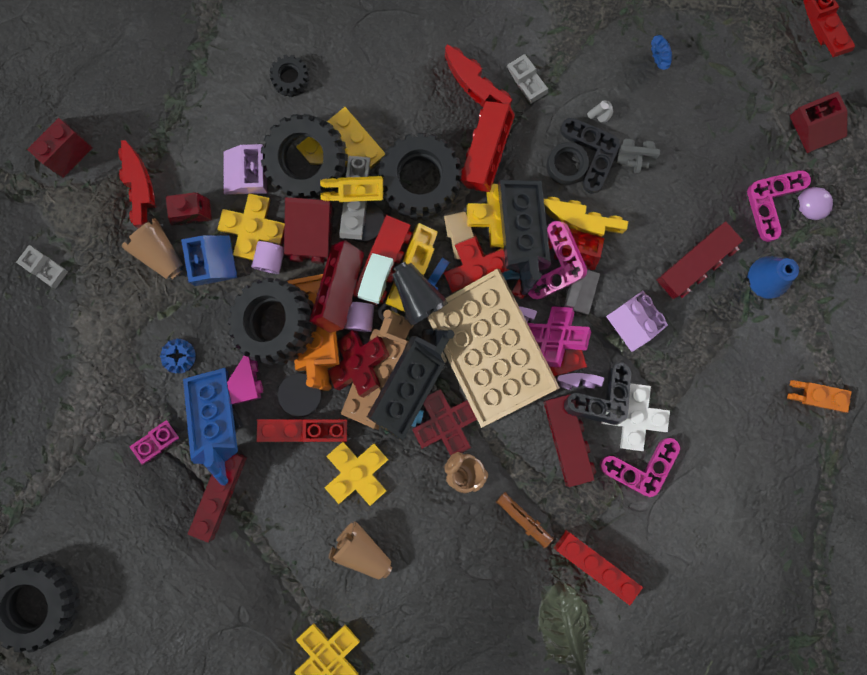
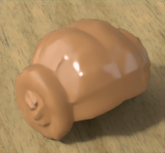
M456 452L451 455L444 466L448 485L460 493L480 490L488 478V472L481 461L471 454Z

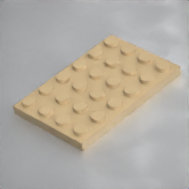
M500 269L492 271L446 298L447 305L427 317L433 329L454 331V337L449 339L443 351L481 428L560 389Z

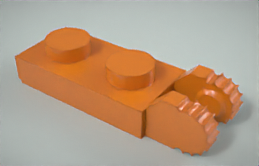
M790 381V386L804 389V394L801 396L791 393L788 394L787 399L799 401L810 406L848 413L852 391L810 382Z

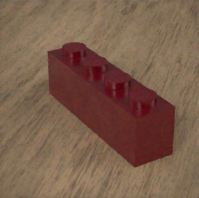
M725 221L656 279V281L672 299L678 296L683 298L691 291L690 286L693 283L699 284L708 277L706 275L707 271L711 268L714 271L724 263L721 260L726 255L730 257L740 249L738 245L743 240Z
M345 240L331 246L309 322L329 333L344 329L347 323L349 307L352 304L354 289L357 286L358 274L363 265L364 252Z
M566 395L543 401L565 485L572 487L595 481L593 475H596L594 463L589 462L588 453H590V448L587 440H583L582 432H584L582 420L578 419L577 416L568 414L564 409V401L570 396ZM573 400L571 403L574 404V408H577L578 405L576 404V401Z
M236 453L225 462L226 476L228 478L226 485H221L211 475L188 535L205 542L215 539L246 462V456Z

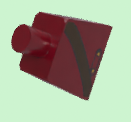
M194 192L166 197L168 219L171 226L212 221L210 200L201 194Z

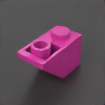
M243 356L227 382L232 404L261 399L260 393H263V386L261 380L257 381L256 372L259 371L257 361L250 359V357Z

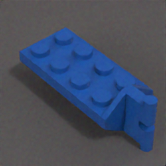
M226 368L183 379L191 461L194 464H204L221 485L228 483L225 462L238 452L233 408L227 385L229 376Z

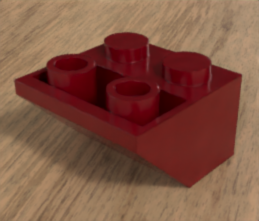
M839 91L803 105L789 115L807 153L847 137V108Z

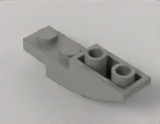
M349 156L346 178L369 177L370 157ZM367 201L343 203L339 232L340 238L362 240Z

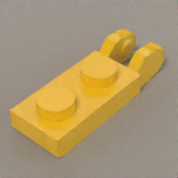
M382 176L320 180L321 187H338V193H321V200L323 201L383 200Z

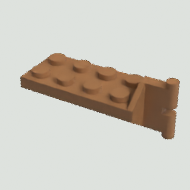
M390 310L384 311L383 315L385 318L381 329H373L369 339L371 341L376 336L381 337L390 355L373 367L381 386L363 398L358 395L355 385L352 383L341 412L342 415L379 430L380 426L366 416L409 342L406 341L408 332L414 326L410 325L406 317Z

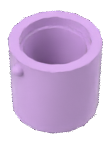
M258 241L252 268L263 272L279 274L284 256V247Z
M352 302L344 329L372 332L374 305Z

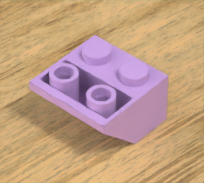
M263 144L239 145L224 151V194L267 193V178L264 174L266 168L261 165V160L264 159V154H261V147H264Z
M643 290L606 316L631 352L650 341L668 326L663 314L658 312L653 305L652 299Z

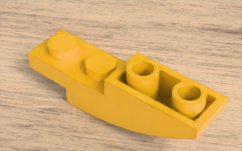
M556 197L544 199L545 213L555 221L566 223L570 229L602 237L605 231L623 234L627 230L628 221L622 220L620 216H610L607 218L601 217V214L596 212L585 214L586 205H581L579 201L571 200L567 203L561 202Z
M418 223L415 226L403 262H406L407 265L412 263L424 276L434 251L433 244L438 232ZM394 281L386 304L404 311Z

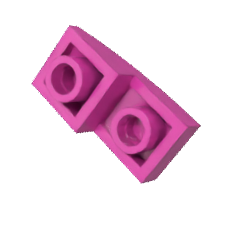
M166 420L129 447L140 463L144 465L177 441L179 437Z

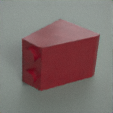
M58 118L27 150L44 166L64 178L93 147L63 119Z
M285 197L284 254L287 258H290V261L303 262V259H311L312 263L322 264L324 260L328 259L331 249L334 209L330 201Z

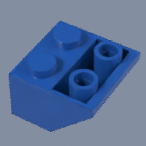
M203 235L181 239L189 283L199 286L237 278L230 236Z

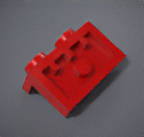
M570 229L583 261L587 266L586 268L595 270L601 258L604 238ZM561 238L562 241H559L558 244L561 243V242H563V241H567V238H566V239H562V238ZM565 245L562 248V254L565 257H569L572 254V248L569 245ZM555 253L554 259L558 260V257ZM576 258L566 262L573 264L572 261H576Z

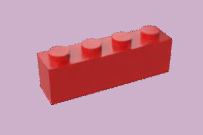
M485 101L483 109L480 110L479 123L473 131V141L471 147L467 150L465 166L461 169L460 180L468 189L485 192L491 191L515 116L509 104Z
M386 215L359 277L357 286L354 289V298L378 307L379 304L358 298L359 288L372 253L392 258L393 266L387 277L386 286L388 283L392 284L394 280L392 274L395 273L393 271L396 263H401L405 253L402 251L404 244H409L413 232H410V224ZM384 290L379 303H384L387 291Z
M567 530L553 547L557 552L628 605L633 603L643 588Z

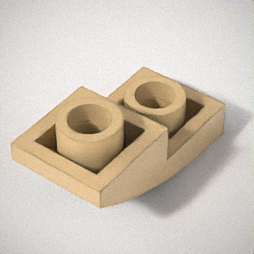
M465 212L444 216L447 236L451 237L455 259H460L455 244L473 237L472 229L468 227Z

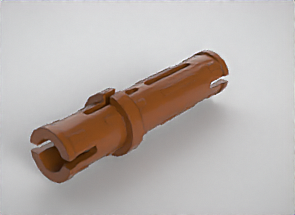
M506 492L497 499L496 503L526 530L525 533L528 536L531 535L543 548H546L553 541L554 538L540 526V522L531 518Z

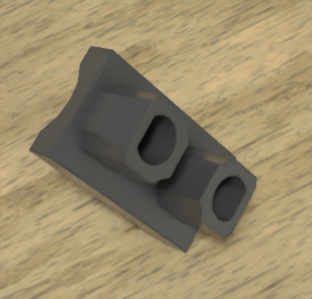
M624 139L617 156V163L634 167V173L639 174L641 168L655 167L656 160L660 155V149H656L655 143L652 141L643 142L642 147H635L633 139Z

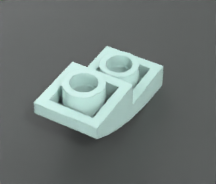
M372 253L359 288L358 298L379 304L386 288L387 277L393 266L392 258Z

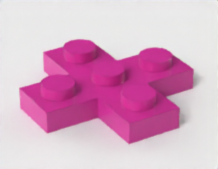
M552 307L547 324L527 323L538 346L541 347L540 350L549 367H561L565 349L587 350L591 330L590 327L571 326L575 313L573 308Z

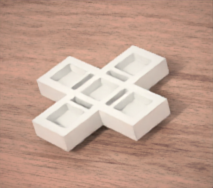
M630 383L628 417L621 424L615 425L622 426L620 448L644 451L646 430L668 432L670 411L648 408L651 386ZM617 410L611 412L616 414V418L620 417V415L617 414Z

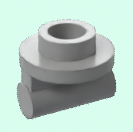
M602 101L591 109L587 115L590 119L597 118L598 121L605 123L613 114L612 104L609 101Z

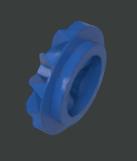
M655 36L651 41L652 56L659 69H668L672 61L670 45L663 36Z
M174 339L168 341L162 347L160 358L162 365L169 372L183 373L193 366L196 355L193 346L188 341ZM177 349L179 353L186 355L179 358L178 362H176V359L169 357V355L176 354Z

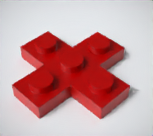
M476 236L456 243L455 248L462 265L445 271L444 275L451 291L455 292L496 269H500L502 273L506 272L509 269H506L504 248L484 255Z

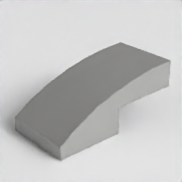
M525 54L507 64L512 77L530 104L548 94L547 86L537 75L535 66Z
M28 245L16 261L20 266L36 275L54 289L57 288L68 273L66 269L31 245Z

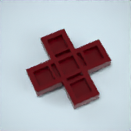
M352 330L337 341L344 360L339 365L328 370V373L336 390L340 391L353 382L358 395L364 398L381 386L373 367L390 355L381 337L376 336L363 345L359 333Z
M441 389L427 396L423 404L431 419L412 429L421 448L423 449L442 439L450 456L456 452L462 453L470 449L471 447L461 428L476 421L477 418L468 400L450 408Z

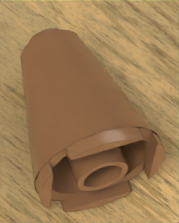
M155 218L152 219V225L148 221L131 234L129 238L132 241L129 244L126 242L122 244V248L165 279L169 277L174 279L182 272L180 268L183 264Z
M356 521L353 524L350 523L337 538V548H331L329 559L375 579L386 578L392 570L390 566L391 560Z

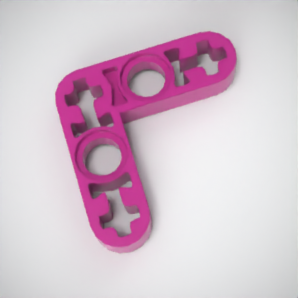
M803 170L758 180L748 187L749 202L759 236L763 241L772 242L781 235V226L773 198L800 192L807 188L811 182V177L807 172ZM797 178L803 179L802 184L795 183L790 186V182ZM775 181L783 183V191H777L774 188ZM768 186V190L760 195L754 192L756 188L764 189ZM761 206H766L769 209L768 217H764L759 213ZM769 219L772 220V221L769 222V223L763 224V222H765V221H767V220H769ZM766 230H774V233L772 235L766 234Z
M554 221L547 228L548 237L561 267L541 276L528 293L533 299L545 298L582 280L587 274L583 258L568 225L564 222ZM556 226L562 228V231L560 232L561 238H567V241H563L558 244V241L562 240L559 235L554 234V232L556 231ZM565 245H569L572 248V254L569 257H565L562 254V248ZM576 258V261L572 262L575 267L580 268V271H578V276L572 274L571 271L574 270V267L572 263L567 264L566 261H570ZM555 274L560 275L562 278V283L559 286H555L552 283V277ZM547 284L548 287L541 289L540 293H535L534 290L537 286Z
M662 439L644 472L614 456L603 457L599 464L600 470L605 475L638 493L653 497L660 491L679 454L680 445L675 439ZM672 443L673 452H668L665 456L670 458L669 461L658 457L659 454H665L667 449L664 445ZM613 460V465L617 468H621V464L624 465L618 477H616L617 471L612 469L607 471L606 462ZM657 461H661L665 467L664 471L660 474L656 473L653 469L654 463ZM627 470H632L635 473V479L628 483L624 479V473ZM649 473L659 477V481L654 479L651 484L654 487L653 491L648 490L645 492L646 487L644 484L650 483L652 477H648Z

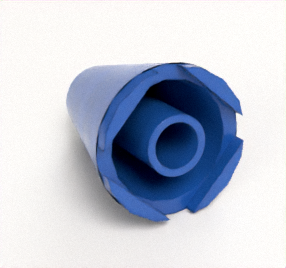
M762 257L756 260L749 269L750 288L756 295L765 299L780 297L789 289L798 276L799 266L794 260L789 258Z

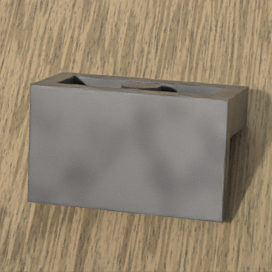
M579 267L574 268L573 275L578 276ZM587 270L585 278L570 285L564 307L573 308L576 312L589 315L600 273Z

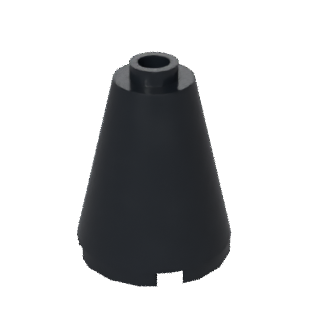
M403 262L394 268L396 272L392 276L410 325L420 322L448 304L446 298L412 263L407 265L406 262Z

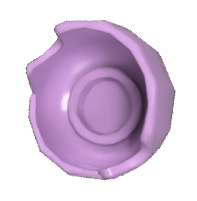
M811 187L804 189L798 197L800 203L799 211L808 219H823L832 211V196L824 188Z

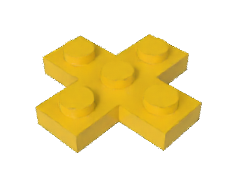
M493 184L491 191L486 192L487 204L468 203L467 223L468 227H489L490 247L504 248L498 184Z
M249 193L244 214L222 209L217 230L238 235L233 256L253 261L258 241L282 245L285 223L266 219L271 202L270 198Z
M342 442L326 456L340 471V474L325 487L338 504L356 490L371 506L387 491L374 477L373 473L389 459L375 444L371 445L364 453L357 457Z
M313 623L296 639L310 656L295 670L294 673L296 675H358V672L345 659V656L360 640L345 624L328 639Z

